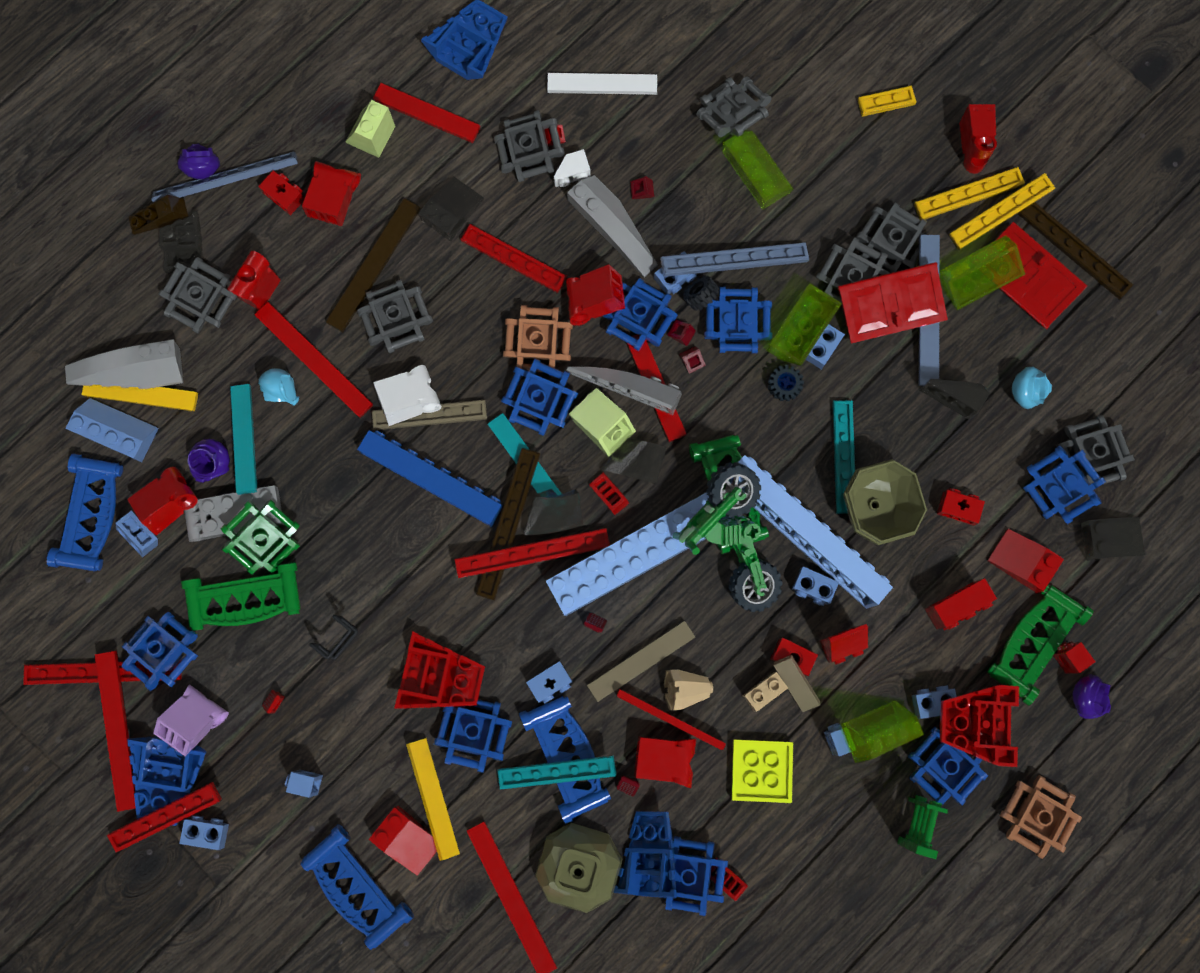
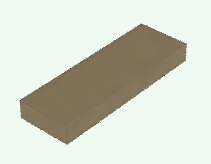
M792 655L774 662L773 666L802 712L820 706L819 698Z

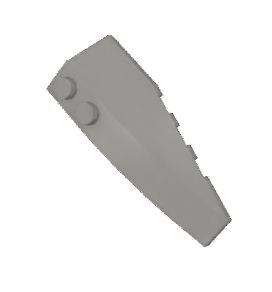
M595 175L580 180L567 192L568 201L644 278L658 266L620 200Z
M174 339L117 349L65 366L66 383L68 385H101L102 387L120 386L121 388L138 387L139 389H150L183 383L180 348Z
M567 368V372L573 376L671 415L674 414L682 395L678 386L670 383L668 386L664 385L660 379L652 376L649 379L633 373L608 368Z

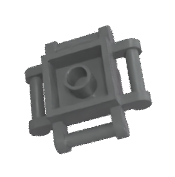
M748 76L744 77L738 85L735 84L731 77H728L725 83L709 94H704L700 97L704 107L697 111V117L709 124L719 137H723L727 133L732 136L735 134L739 137L744 133L743 131L757 121L769 116L765 107L771 102L772 98L769 94L763 93L756 87ZM748 89L759 100L756 102L744 91Z
M536 110L530 115L513 120H504L505 133L494 137L502 163V173H509L515 169L518 181L522 182L532 176L546 172H555L551 158H559L565 155L557 131V119L552 118L542 121L540 111ZM547 128L550 129L554 145L552 150H549L544 131ZM505 141L508 142L512 162L508 161L504 145ZM544 160H545V162H546V165H542V166H539V167H536V168H532V169H529V170H526V171H522V168H521V167H524V166H526V168H529V167H532V166H536V165L542 164Z
M896 202L889 213L880 207H874L870 219L863 230L856 236L859 242L865 243L868 247L880 253L888 254L887 260L895 261L894 265L886 261L882 265V268L890 273L896 272L900 265L905 269L916 267V263L919 260V246L910 260L905 257L916 239L919 240L920 235H925L921 231L927 223L923 218L921 220L900 208V205ZM878 218L884 219L874 237H869L868 234ZM865 253L861 256L875 264L878 262V260Z
M854 237L848 250L833 244L832 252L821 272H818L816 278L829 284L821 298L829 299L842 306L841 297L831 292L833 287L838 289L840 285L877 277L878 274H889L890 272L882 269L888 254L880 253L859 242V239ZM854 249L878 260L877 264L853 253ZM839 254H842L844 257L832 279L827 277Z
M199 257L194 260L190 268L177 262L174 266L175 270L164 289L158 293L159 296L170 301L164 311V315L187 325L197 334L202 330L205 321L219 328L222 324L220 321L232 301H235L237 298L235 294L225 289L232 276L209 266ZM200 268L201 270L209 273L210 275L221 280L220 283L217 284L216 282L199 274L197 270ZM182 272L185 273L173 294L170 295V292L172 291ZM221 294L225 295L226 298L214 318L210 317L209 314ZM176 306L199 317L197 322L175 311Z
M399 279L396 280V283L373 292L371 290L366 292L370 305L358 309L357 313L363 320L369 336L370 346L384 341L390 354L395 352L397 348L418 340L419 342L425 340L420 326L431 324L433 318L427 311L421 296L422 290L420 287H414L405 291L402 280ZM410 297L415 298L422 318L416 319L409 301ZM373 312L381 334L376 335L368 315L369 313ZM412 329L415 330V334L391 343L390 338H396L409 333Z
M1099 415L1095 419L1074 426L1072 424L1065 426V433L1069 437V441L1057 444L1056 447L1061 446L1069 457L1071 455L1068 447L1072 446L1075 454L1083 450L1086 454L1085 457L1096 472L1114 467L1115 473L1103 476L1106 481L1104 484L1116 480L1122 481L1127 478L1123 464L1135 459L1129 452L1121 431L1123 430L1121 424L1108 427L1104 416ZM1098 426L1100 429L1099 431L1092 432L1078 437L1076 434L1077 432ZM1078 461L1082 473L1090 483H1093L1094 481Z

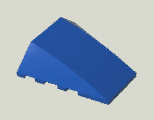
M475 0L459 11L456 17L448 19L445 25L434 29L431 35L423 37L421 42L438 63L466 80L483 78L508 17L484 2Z
M157 736L129 738L128 746H130L131 751L129 757L130 764L133 767L132 782L135 784L134 798L137 819L189 794L207 751L196 745L184 756Z
M636 811L629 835L631 839L629 848L625 849L624 856H626L623 868H620L618 874L620 876L619 884L615 886L613 893L674 899L677 896L669 812Z

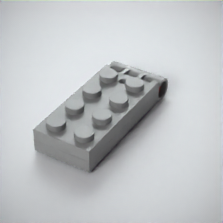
M274 485L258 488L255 493L241 495L231 493L199 499L196 506L184 510L189 542L227 536L220 528L224 524H228L245 507L244 504L248 500L261 510L266 502L271 499L282 512L278 487ZM270 511L266 514L276 525H284ZM250 512L233 531L237 534L241 527L255 515Z

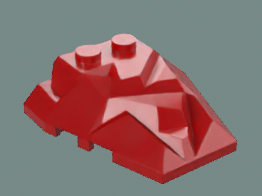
M996 685L942 700L940 742L996 766L1017 767L1018 747L1011 746V706H1019V686Z

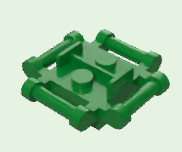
M271 499L266 502L261 510L248 500L244 504L245 507L228 524H224L220 528L231 539L221 550L233 556L247 568L251 575L260 566H264L268 571L274 573L277 570V566L293 550H297L300 547V544L290 537L300 525L281 512ZM270 511L288 529L283 531L266 514ZM250 512L255 515L241 527L237 534L233 531ZM287 543L288 545L270 562L269 560ZM236 545L255 562L252 563L250 560H248L237 549H235L234 546Z

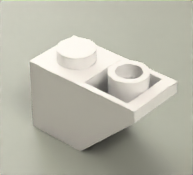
M584 149L566 154L554 175L555 187H565L571 182H579L591 177Z

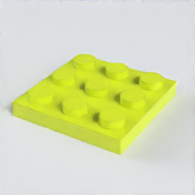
M733 740L731 800L792 803L793 742Z

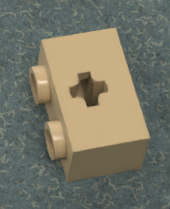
M773 672L742 696L753 711L757 712L787 690L788 687L778 673Z

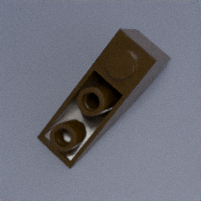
M167 194L128 218L132 234L136 235L175 224L187 217L188 212L183 198Z

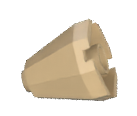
M682 670L666 671L664 688L668 687L665 699L669 710L684 709L709 698L710 693H713V684L709 681L708 677Z

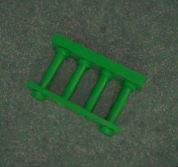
M915 795V799L909 797L908 801L915 803L908 835L906 834L905 838L899 836L897 844L915 854L936 859L938 851L933 849L931 844L938 811L947 814L948 809L942 808V803L930 800L928 803V798Z

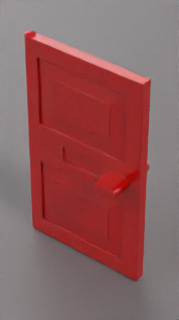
M1014 222L972 263L974 267L1045 329H1048L1049 325L1087 287L1082 280Z
M937 262L838 286L850 343L948 320Z

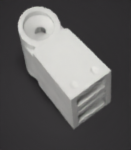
M419 365L409 373L405 372L373 382L389 426L421 415L423 412H436L442 407L436 392L430 387L431 378L425 365Z

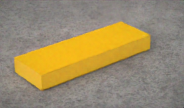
M911 85L861 96L858 98V104L863 117L913 106L916 104V99Z

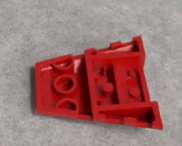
M412 631L406 664L394 709L477 706L485 666Z

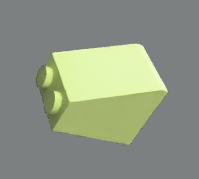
M371 100L360 113L346 143L379 158L395 128L389 108Z
M597 388L589 393L569 413L575 424L608 457L636 432L626 413Z

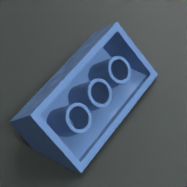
M89 398L73 412L65 429L142 462L159 428Z

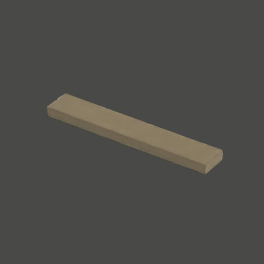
M477 400L441 404V409L436 412H423L421 415L391 426L388 425L383 410L372 411L373 430L487 420L486 401Z
M684 621L587 686L597 702H599L694 639L695 636Z

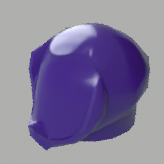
M192 144L187 149H182V154L177 162L178 169L194 179H206L214 175L220 167V161L213 153L212 148H206L200 144Z
M214 439L199 441L188 454L189 470L197 482L204 483L210 481L213 478L226 474L230 470V458L227 449L222 443Z
M1089 674L1082 677L1075 684L1073 690V702L1079 716L1085 719H1094L1109 713L1111 709L1109 699L1111 685L1104 683L1096 675Z

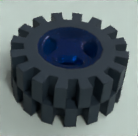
M789 365L779 366L778 369L773 371L768 380L770 394H773L775 399L779 398L780 401L786 400V402L790 401V399H795L801 392L804 380L802 381L803 376L799 374L800 371L798 369L795 370L793 366L791 368L788 367Z

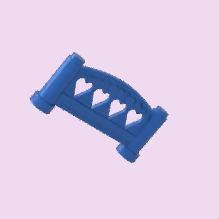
M71 454L68 461V471L76 473L75 483L60 549L52 547L49 550L47 565L55 568L64 566L96 572L97 570L100 571L103 566V560L99 559V554L106 543L112 527L116 507L115 478L122 476L123 466L119 465V463L83 458L79 454ZM104 479L106 484L103 486L104 492L101 495H98L88 486L91 483ZM100 498L102 502L99 505L100 511L97 514H94L84 505V503ZM96 517V529L92 533L80 524L84 520ZM91 535L93 537V542L90 543L92 548L90 551H85L76 541Z
M567 696L564 698L560 697L529 712L525 710L519 713L525 730L529 731L534 728L548 763L569 761L574 755H578L580 759L595 758L584 731L568 711V708L572 706ZM559 718L564 720V726L568 729L565 735L549 733ZM566 737L572 738V744L576 747L574 753L557 751ZM600 778L587 780L591 783L589 790L573 788L576 781L557 783L564 799V803L558 805L565 824L571 822L572 818L601 806L611 799L607 788H601Z
M337 824L331 830L330 835L302 858L300 864L304 870L314 871L316 879L331 905L348 923L366 935L364 943L372 950L377 948L401 925L409 923L414 918V914L404 902L399 903L396 907L345 846L350 840V836L341 825ZM340 862L336 877L330 878L329 872L323 869L324 864ZM353 877L348 894L342 893L341 888L336 885L337 879ZM366 893L362 908L359 910L355 909L354 903L349 901V896ZM378 909L374 925L367 923V919H364L361 915L362 911Z

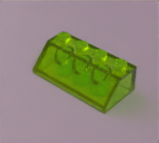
M753 131L744 132L739 137L734 135L723 143V154L762 209L767 208L794 190Z
M1006 235L939 271L942 285L957 310L1025 275L1018 247Z
M809 283L766 351L782 361L801 366L842 303Z
M897 701L889 702L841 724L855 763L874 759L924 735L917 716Z

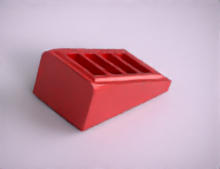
M604 472L589 484L614 515L629 504L625 496ZM602 482H607L600 489H597ZM611 487V489L608 492H606L604 495L602 494L606 489ZM616 493V495L612 499H610L609 501L607 500L611 495Z
M712 866L710 879L716 884V875L713 876L712 872L717 866ZM725 867L727 874L724 877V885L731 876L734 879L728 887L723 885V891L734 901H737L748 885L728 867ZM738 882L740 884L739 887L732 893V888Z

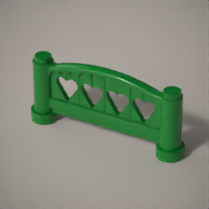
M730 435L701 444L697 442L689 444L692 461L694 463L702 461L707 481L711 480V474L717 471L718 463L726 455L731 456L732 464L742 458L737 450L741 446L738 435ZM752 507L748 518L761 529V534L758 539L753 541L754 543L765 540L769 537L767 527H762L760 524V513ZM718 544L721 554L728 553L730 549H733L731 545Z
M297 563L277 566L278 574L202 586L201 579L181 581V587L185 590L191 631L202 630L205 624L240 626L257 623L285 611L288 612V615L300 614L299 610L301 608L295 573L298 571ZM270 588L280 598L278 605L273 603L270 606L265 605V599ZM251 591L261 602L259 608L253 606L251 609H247L245 606ZM233 595L242 605L240 611L233 610L229 613L226 607ZM212 598L222 607L221 614L214 613L212 616L207 614Z
M1049 584L1044 592H1041L1043 599L1036 603L1020 619L1011 632L1003 649L999 664L993 663L987 671L990 674L989 676L1002 685L1019 686V697L1028 706L1035 701L1040 692L1034 686V683L1075 622L1081 626L1085 625L1094 612L1090 607L1082 606ZM1048 606L1053 608L1059 622L1042 620L1041 616L1043 613H1046ZM1037 622L1042 623L1048 638L1033 637L1031 635V630L1035 629ZM1026 638L1032 640L1038 654L1022 653L1020 651V646L1025 644ZM1015 654L1021 655L1027 670L1010 668L1009 663L1014 660Z

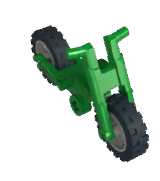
M734 462V464L726 463L725 466L718 467L717 471L711 474V480L707 482L708 489H706V494L709 498L706 504L694 515L681 532H674L672 536L681 543L685 542V546L694 555L699 554L700 549L696 544L703 537L711 543L733 546L738 556L740 567L738 569L735 568L733 576L730 577V595L743 609L750 612H756V610L761 612L764 611V608H770L771 604L778 600L777 596L782 591L780 589L782 580L780 579L781 574L773 565L757 557L753 541L759 538L761 529L756 523L742 515L749 513L750 509L757 505L756 501L761 496L759 494V491H761L760 479L752 469L737 462ZM739 476L744 479L740 484H738ZM734 477L733 483H730L728 480ZM726 515H727L728 517H734V516H736L734 519H732V518L724 519V520L721 519L722 517H725ZM744 589H749V591L745 595ZM755 591L756 597H751V595Z

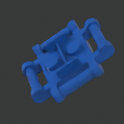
M641 278L632 287L622 283L623 293L627 294L624 299L625 309L603 316L612 320L606 333L609 335L613 334L629 343L637 351L641 349L645 340L659 347L663 335L671 322L675 321L678 316L676 312L666 307L672 296L668 293L664 294L644 283V280ZM661 314L665 315L666 318L655 335L650 333ZM620 324L639 335V339L637 340L616 328L617 325Z
M720 287L719 301L712 300L711 304H707L704 338L718 340L719 353H725V351H751V353H758V340L772 339L770 321L772 301L757 302L758 287H752L751 289H726V287ZM725 296L751 297V301H725ZM714 309H718V332H714ZM757 309H763L762 333H758ZM726 342H751V344H726Z
M536 358L529 372L515 367L513 371L515 373L507 393L501 400V402L514 407L509 422H516L539 432L542 436L545 435L549 423L564 428L566 424L564 421L571 404L578 395L577 392L565 388L570 373L562 372L540 363V360ZM540 370L561 379L558 385L535 375L536 371ZM521 376L526 377L515 402L512 398ZM565 393L567 397L558 418L555 419L552 417L561 394ZM521 410L544 420L543 424L540 425L519 416V411Z
M1058 446L1053 453L1036 464L1027 466L1028 472L1035 480L1023 487L1026 493L1030 494L1044 513L1042 515L1045 520L1059 512L1063 520L1069 524L1076 516L1094 505L1098 506L1102 503L1094 489L1106 481L1095 471L1085 457L1086 454L1083 450L1069 457L1065 450ZM1059 457L1063 460V462L1043 475L1039 473V470ZM1078 460L1094 481L1093 483L1088 481L1075 461ZM1040 485L1055 507L1050 509L1036 491V486ZM1086 494L1090 497L1089 500L1070 512L1065 509V507Z
M170 612L165 613L158 622L147 616L144 619V624L132 638L122 645L127 653L130 654L123 662L122 668L125 671H130L140 679L149 691L157 687L160 679L170 687H173L178 676L192 660L198 657L196 653L188 648L197 639L198 635L194 631H189L174 619V615ZM168 624L184 636L181 641L165 629ZM184 652L186 656L182 659L183 656L181 654ZM135 662H140L153 675L151 677L146 675L135 665ZM176 666V668L170 673L169 676L165 674L167 671H171Z
M478 700L477 706H473L490 710L492 715L468 710L466 706H459L458 708L443 707L442 712L444 714L438 737L434 740V745L448 748L445 764H458L478 769V772L484 773L487 757L503 761L504 754L502 753L512 721L497 718L501 703ZM454 714L456 715L450 740L447 741L445 737L451 715ZM495 725H500L501 729L495 752L489 751ZM454 750L480 755V761L455 756Z
M933 727L930 731L931 734L916 751L908 755L919 766L912 773L910 779L914 783L917 782L936 802L943 805L952 796L962 806L966 802L965 799L982 780L985 781L988 775L979 767L982 759L975 756L972 759L964 751L942 742L923 761L920 757L937 738L940 740V730ZM925 772L945 790L942 794L922 777ZM975 772L976 775H975V776L972 778V780L964 787V789L958 794L957 791L964 785V783H965V782L972 776V774Z
M674 836L676 896L700 900L701 903L698 905L666 898V910L678 909L706 916L707 901L724 902L722 894L725 867H728V861L713 858L714 842L708 841V843L684 840L681 837ZM679 848L707 851L706 857L679 853ZM717 866L715 892L710 894L711 867Z

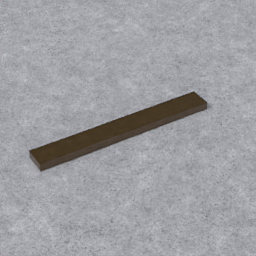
M1036 202L1017 213L1119 300L1134 285Z
M405 198L403 199L327 319L326 323L342 333L344 332L365 299L366 292L370 291L421 210L419 206Z
M524 448L521 449L489 552L512 547L540 453ZM505 569L482 573L476 595L495 601Z

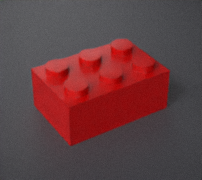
M983 578L925 608V611L936 629L950 630L959 625V620L963 621L976 615L975 611H984L993 606L992 602L997 597L986 579Z

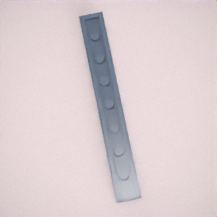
M293 151L220 172L206 179H196L154 191L152 202L154 203L167 194L180 198L298 164L296 152Z
M920 235L919 266L937 262L939 273L940 235ZM939 322L919 327V386L939 385Z
M806 242L662 256L660 260L663 276L666 277L804 263L809 261Z

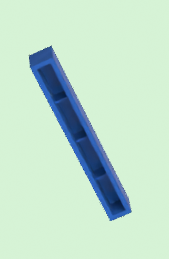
M370 430L367 432L357 449L361 454L492 527L503 508L499 504V499L492 495L490 497L483 495V490L476 486L473 488L467 486V481L460 477H457V479L451 477V472L442 467L440 470L435 468V463L426 458L424 460L419 459L416 452L411 449L405 451L397 441L392 439L389 442L384 439L385 435L377 430L374 433Z

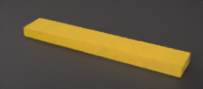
M1019 167L917 201L914 203L919 219L922 220L923 218L925 220L1024 186L1025 181Z
M1044 173L957 228L949 236L958 250L1052 192L1055 187Z
M101 385L83 386L82 395L86 397L195 412L198 399L197 392L164 387L139 389L138 387L121 388L120 386L102 387Z
M427 739L406 744L440 861L460 854Z

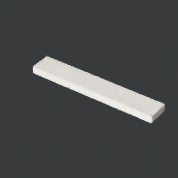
M548 73L547 90L548 93L657 95V75Z

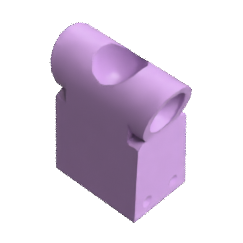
M189 685L183 696L157 718L153 734L186 756L207 735L210 729L217 727L228 717L229 712L207 699L204 694Z

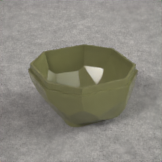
M893 459L856 469L843 493L854 532L875 545L915 535L927 511L916 473ZM872 502L876 504L875 509L872 507Z
M569 823L546 836L535 877L548 902L588 913L612 899L623 859L608 833ZM580 868L582 874L576 875L574 870Z

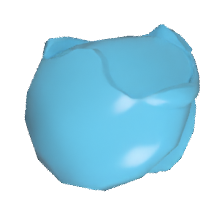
M1035 367L1023 369L1016 375L1012 384V393L1015 401L1025 409L1043 404L1045 398L1052 391V384L1047 379L1046 373L1041 372Z
M272 368L265 371L259 377L260 390L263 392L265 401L288 402L294 406L298 403L299 397L296 396L294 380L288 372Z

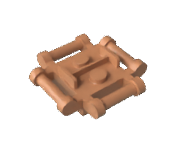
M521 305L519 319H505L507 330L503 357L517 358V367L528 372L532 364H523L524 358L549 360V365L547 366L555 369L556 360L571 361L569 348L570 333L573 325L569 322H558L559 307L547 309ZM526 316H552V320L526 319ZM514 326H519L517 351H513ZM558 328L563 329L562 354H556Z
M1041 775L1036 777L1032 788L1021 781H1017L1015 785L1017 788L1005 810H1002L999 815L1013 823L1006 833V838L1020 843L1035 852L1036 856L1041 859L1046 856L1050 846L1064 853L1066 850L1065 845L1077 822L1080 823L1082 819L1081 816L1070 810L1076 796L1052 785ZM1041 788L1064 800L1063 804L1041 793ZM1025 791L1028 793L1027 798H1024L1019 810L1017 811V817L1012 816V813L1016 808L1023 792ZM1020 828L1042 840L1041 846L1018 834Z

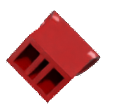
M969 104L959 123L962 150L965 154L963 163L965 169L970 173L976 174L981 172L997 147L995 139V104Z
M316 161L314 164V177H312L302 204L306 216L343 226L352 193L360 183L361 174L347 169H335L331 165Z
M250 251L227 290L235 294L240 300L260 310L268 302L281 280L269 268L270 264L263 255L256 251Z
M609 264L583 274L580 278L575 277L566 280L567 295L569 297L570 323L574 326L583 325L591 318H597L625 309L622 275Z
M176 467L167 468L161 474L160 479H154L127 499L140 522L156 536L184 513L183 510L191 509L198 503L196 495L187 486L185 478Z
M638 736L634 777L675 782L692 788L693 771L690 762L695 755L696 738L674 741Z

